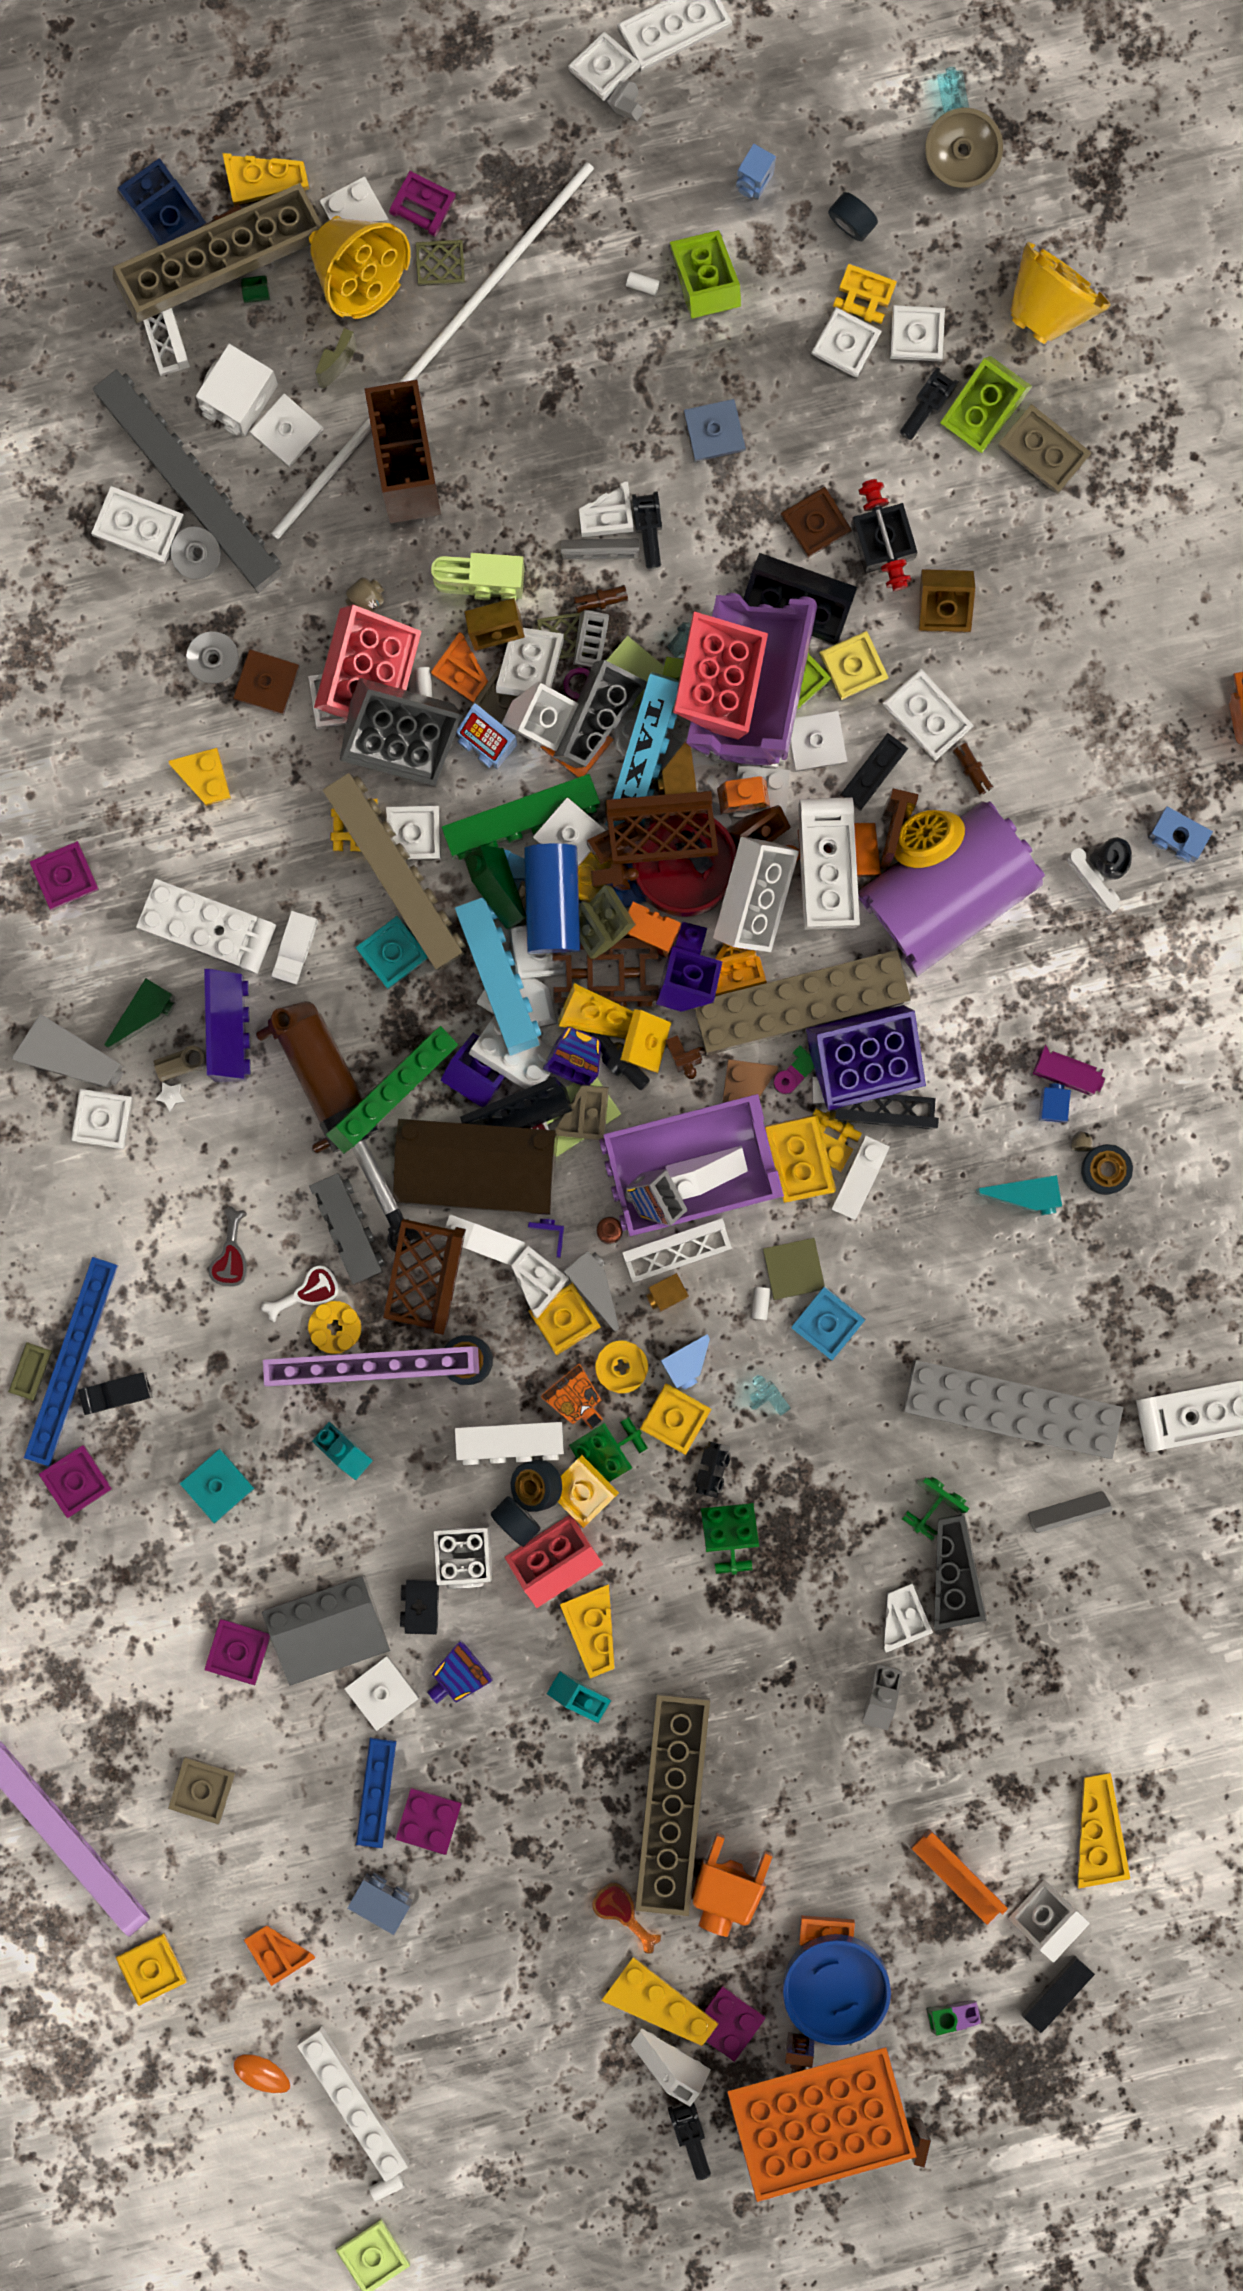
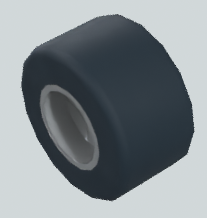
M843 192L828 211L834 223L857 241H864L878 224V219L873 211L859 198L849 192Z
M509 1496L491 1512L493 1520L522 1547L541 1529L530 1514Z

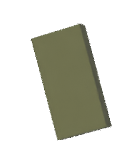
M26 1342L8 1392L35 1401L52 1351Z

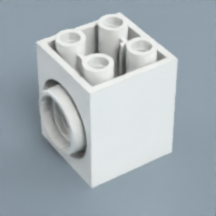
M228 344L221 357L217 358L208 370L196 398L199 408L203 411L202 415L212 422L220 421L225 424L224 428L235 436L239 433L246 437L277 388L278 383L272 369Z
M489 1526L445 1528L434 1531L437 1585H447L448 1589L481 1587L484 1586V1582H491L493 1577Z

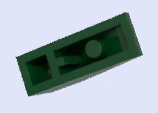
M480 845L464 858L472 883L504 927L511 929L522 921L526 914L504 848Z
M145 978L104 1046L113 1050L162 1020L164 1015L169 1016L176 1005L173 1002L175 996Z

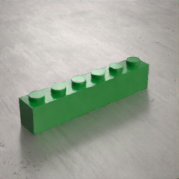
M590 774L442 826V831L453 860L458 858L459 861H464V858L480 845L498 847V844L504 841H508L509 844L523 839L522 835L529 832L535 835L566 798H569L587 815L595 814L597 812L596 808L600 807V801Z
M439 1026L350 1110L326 1136L345 1154L367 1135L458 1044L442 1026Z

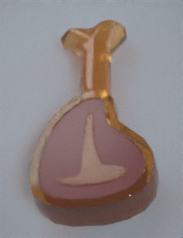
M610 1882L597 1892L592 1902L595 1914L603 1919H614L621 1922L642 1941L645 1953H653L654 1945L661 1941V1935L649 1934L636 1920L634 1902L626 1888L618 1882Z

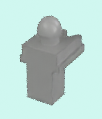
M620 81L615 91L606 99L615 113L636 122L644 112L641 106L634 102L638 95V88L632 81H626L625 83Z

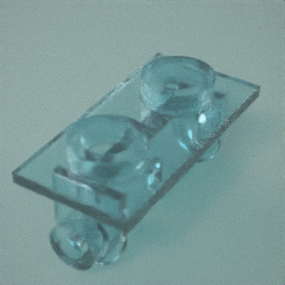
M949 67L946 69V73L938 74L937 80L944 114L957 108H969L962 70L956 71V67Z

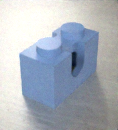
M756 144L752 145L737 173L739 178L736 182V187L739 188L738 191L748 198H760L774 174L776 156Z
M1167 806L1162 811L1148 838L1153 840L1152 844L1162 850H1166L1169 847L1177 852L1175 856L1178 859L1189 863L1190 861L1195 862L1199 858L1213 831ZM1174 831H1180L1184 834V843L1174 841Z

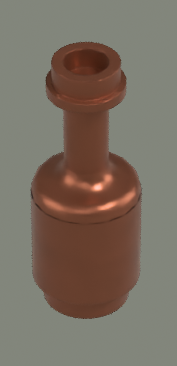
M605 1217L597 1225L596 1232L601 1242L614 1244L621 1239L623 1230L618 1219Z

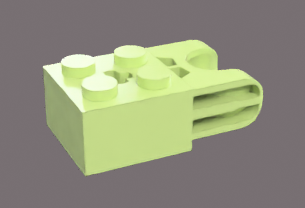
M471 553L470 558L442 556L432 563L433 583L436 589L442 593L474 595L475 599L490 600V597H501V601L515 598V600L522 599L524 581L523 556Z

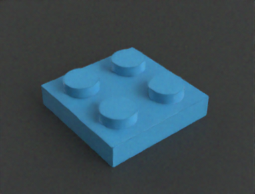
M824 1286L791 1328L833 1361L866 1319Z

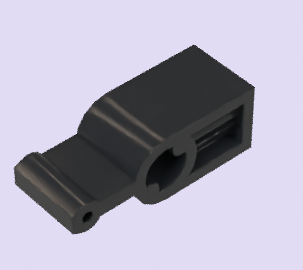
M147 1372L78 1390L84 1415L153 1398Z

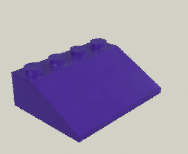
M204 969L207 1076L214 1082L247 1081V1075H251V1060L246 1059V1049H250L251 1046L250 1033H246L245 1023L250 1022V1009L245 1007V996H249V981H244V976L239 973Z
M905 1005L806 1028L810 1056L827 1110L926 1086L915 1010Z

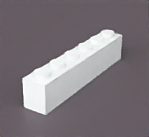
M321 2025L300 2039L297 2047L384 2181H389L408 2168L410 2160L323 2026Z

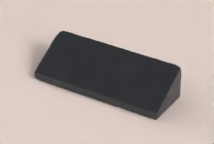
M1074 1956L1021 2014L1022 2017L1042 2033L1092 1979L1095 1973L1079 1958Z

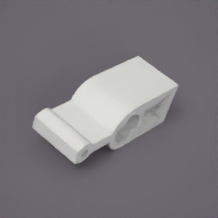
M291 911L279 948L278 958L272 972V978L295 985L298 984L303 964L306 961L318 924L316 918Z

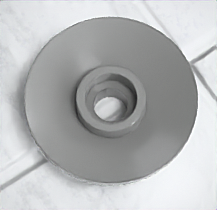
M197 526L188 527L181 530L175 536L171 545V559L175 568L183 576L191 579H202L208 577L217 569L221 558L220 545L207 529ZM198 547L202 550L201 557L197 556L196 549Z
M211 631L198 635L190 643L187 649L186 661L194 677L202 682L215 684L223 682L232 676L237 668L239 655L236 645L228 636L220 632ZM212 655L218 657V661L215 664L209 662V658Z

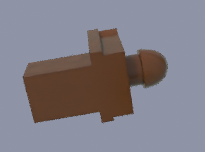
M611 864V868L591 871L592 886L602 888L604 885H608L620 891L630 889L628 880L633 881L637 879L639 872L637 869L628 868V866L623 864Z
M678 1035L667 1039L666 1045L678 1073L684 1071V1075L688 1079H694L697 1075V1070L694 1066L702 1063V1056L705 1054L704 1048L698 1047L685 1053Z

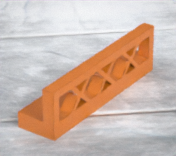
M930 1829L911 1847L986 1925L999 1913L1003 1915L1008 1910L1005 1904Z

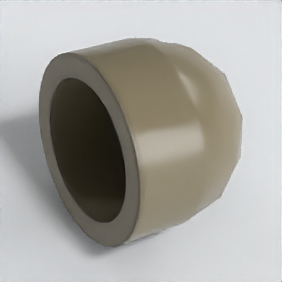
M1082 1131L1077 1132L1072 1138L1071 1149L1078 1152L1093 1150V1141L1090 1134Z

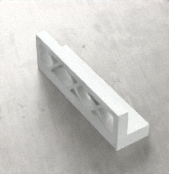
M172 308L161 312L157 320L152 317L143 320L160 376L189 368L190 365ZM162 318H164L165 324L161 323ZM149 321L152 322V323H154L152 329H151V326H150ZM158 326L168 331L169 336L164 344L154 339L153 335ZM170 342L172 344L173 349L168 347ZM157 346L162 348L160 352H158ZM167 350L175 354L177 364L163 368L161 358Z
M723 1218L622 1252L632 1283L731 1250L732 1247ZM718 1231L721 1232L725 1246L714 1249L705 1245L710 1234ZM705 1236L703 1243L695 1240ZM689 1241L701 1246L697 1255L691 1258L680 1253L684 1244ZM680 1245L678 1251L671 1249L672 1247ZM703 1247L710 1250L708 1252L700 1254ZM668 1250L676 1254L672 1264L663 1266L655 1262L659 1252ZM655 1254L653 1260L646 1257ZM678 1256H680V1257H682V1258L685 1259V1260L676 1262ZM642 1258L651 1263L647 1273L636 1276L631 1261ZM653 1265L660 1267L659 1269L651 1271Z

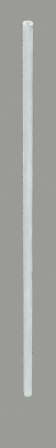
M586 162L399 382L411 381L417 378L594 170L590 163ZM369 418L272 530L270 534L275 539L279 540L371 432Z

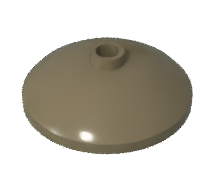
M957 108L940 116L930 128L925 143L926 160L933 174L943 183L956 188H970L985 182L997 170L1003 154V139L998 126L991 117L974 108ZM959 145L967 146L966 154L959 153Z

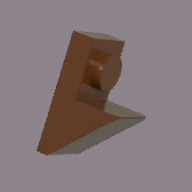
M623 822L614 828L623 834L631 825ZM635 828L627 836L636 845L645 837ZM608 830L587 840L588 848L600 865L612 859ZM622 842L617 847V856L629 855L634 849Z

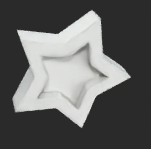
M162 1082V1093L155 1100L164 1102L170 1112L177 1103L186 1102L180 1094L182 1084L169 1086Z

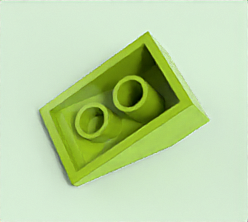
M719 230L670 242L673 260L691 319L741 307L740 283Z
M992 356L986 357L982 360L940 423L980 453H983L1021 404L1032 386Z

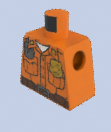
M762 776L725 781L717 788L721 815L770 808L767 782Z
M580 1364L541 1395L543 1400L572 1424L582 1418L592 1430L603 1420L594 1409V1406L601 1399Z

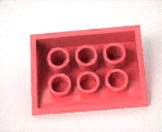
M356 605L340 608L314 708L347 719L350 702L359 678L407 690L422 631Z
M694 611L673 713L713 733L739 740L749 733L768 633Z

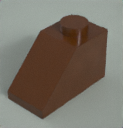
M777 805L743 817L728 828L727 831L731 835L737 850L741 837L773 842L789 830L791 826L781 806Z

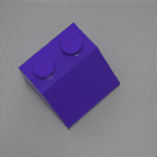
M672 946L664 966L656 1004L682 1012L713 1003L723 961Z
M473 1032L451 1059L440 1081L480 1107H484L495 1096L506 1077L469 1055L471 1048L480 1037Z

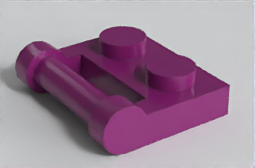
M409 170L390 207L389 214L394 217L400 216L428 230V234L436 237L456 198V193ZM406 200L434 214L433 221L403 207L404 201Z

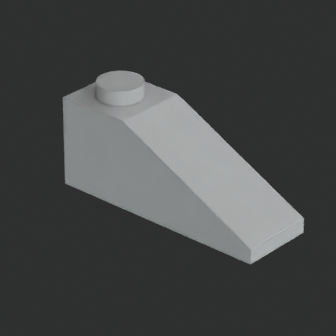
M587 1251L564 1270V1273L616 1332L619 1329L606 1273L602 1268L605 1262L596 1252L591 1255Z

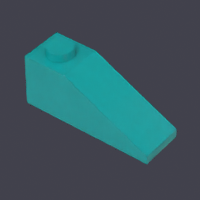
M1057 1175L976 1189L977 1195L1028 1211H1040L1041 1216L1057 1213L1056 1208L1062 1207Z

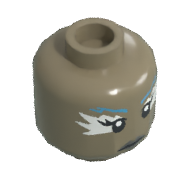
M362 577L347 589V599L345 602L348 606L356 605L374 612L384 603V598L381 594L384 589L376 579L370 581Z

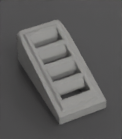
M584 610L580 614L573 665L592 668L594 662L601 661L608 628V614ZM588 622L598 623L599 625H590ZM586 631L597 633V637L586 635ZM584 642L596 644V648L584 646ZM582 652L594 654V659L582 657Z

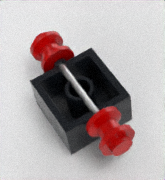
M871 479L863 482V487L858 490L859 495H864L867 503L863 506L864 511L872 512L852 518L851 527L865 573L881 569L882 572H887L890 580L886 582L887 588H892L893 591L903 590L908 587L907 583L912 581L910 575L904 574L903 567L907 565L908 561L915 560L918 553L904 504L900 503L882 508L889 504L888 498H882L880 492L885 487L884 483L878 482L877 479Z

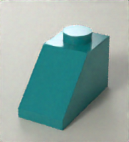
M559 1671L546 1693L564 1707L596 1723H599L612 1701Z

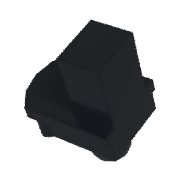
M683 830L680 833L689 840L696 835L694 831L690 832L689 830ZM700 837L694 843L701 849L708 847ZM683 842L676 843L677 851H681L686 844ZM709 856L687 858L691 860L696 870L701 874L714 866Z

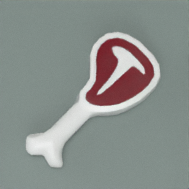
M322 1265L315 1266L307 1273L304 1284L276 1302L264 1301L261 1310L267 1312L269 1320L275 1322L280 1311L296 1303L310 1306L325 1304L333 1301L338 1296V1282L329 1268Z

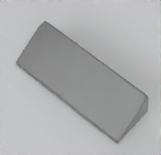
M639 539L561 541V559L639 557Z
M1100 1491L1032 1511L1028 1516L1033 1531L1040 1533L1108 1513L1113 1509L1106 1494Z

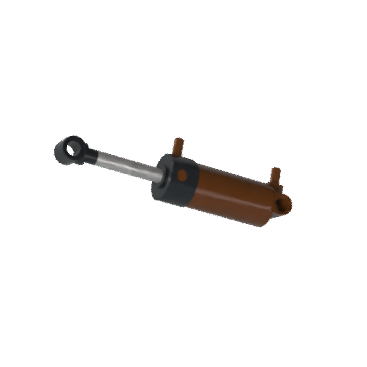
M304 1001L278 1008L273 1011L271 1018L268 1019V1026L259 1030L256 1033V1037L260 1041L270 1036H273L274 1040H279L325 1135V1138L312 1145L313 1151L320 1153L331 1147L333 1153L341 1151L326 1134L363 1097L321 1013L318 1012L315 1005ZM377 1124L352 1150L388 1220L390 1228H388L387 1242L391 1250L396 1252L401 1221L404 1217L366 1143L370 1136L380 1130ZM406 1228L405 1236L411 1244L422 1238L417 1230ZM403 1242V1247H402V1249H404V1248L407 1247V1246L404 1244V1242Z

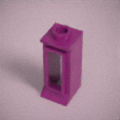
M1046 1044L1041 1049L1033 1071V1075L1057 1084H1063L1065 1087L1089 1096H1093L1096 1091L1100 1092L1105 1081V1077L1102 1076L1104 1069L1096 1071L1097 1067L1054 1051L1050 1053Z

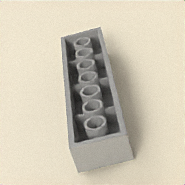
M913 1360L902 1412L1112 1459L1124 1407Z

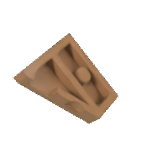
M728 1059L722 1103L758 1094L760 1097L778 1071V1066Z

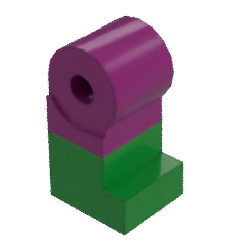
M800 1045L792 1053L797 1059L786 1071L779 1072L774 1078V1088L780 1094L786 1095L793 1092L814 1069L810 1054Z

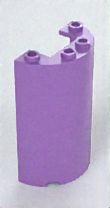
M736 593L716 595L712 617L766 632L768 637L749 733L737 740L713 733L690 722L686 742L690 747L706 755H709L710 751H712L716 756H720L719 759L747 765L778 764L780 758L781 760L787 759L817 610V603L813 598L800 597L799 599H790V606L774 608L766 604H760L759 607H750Z
M981 801L960 816L965 826V835L959 848L950 857L936 865L924 868L907 867L897 862L858 891V899L869 914L874 913L903 952L901 957L916 977L1043 886L1042 878L1045 877V874L1030 855L1033 852L1032 848L1025 839L1020 840L1015 834L1017 829L1009 818L1004 820L990 801L987 803Z
M758 1094L603 1134L604 1138L599 1139L602 1154H608L609 1160L604 1163L608 1177H614L616 1186H612L611 1190L614 1202L620 1201L623 1215H620L619 1219L623 1231L628 1230L629 1236H634L669 1227L668 1225L642 1219L633 1203L626 1201V1187L641 1173L666 1169L665 1166L738 1146H742L748 1171L701 1195L683 1199L687 1211L673 1225L784 1196L778 1171L774 1166Z

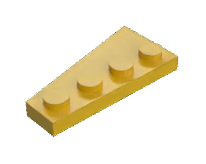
M1110 1772L1083 1777L1077 1877L1078 1889L1131 1879Z
M635 1957L631 1959L601 2000L701 2046L705 2044L719 2025L717 2021Z

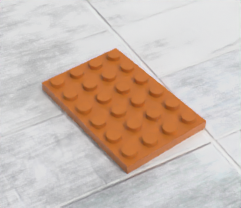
M886 2047L727 2091L756 2202L917 2157Z

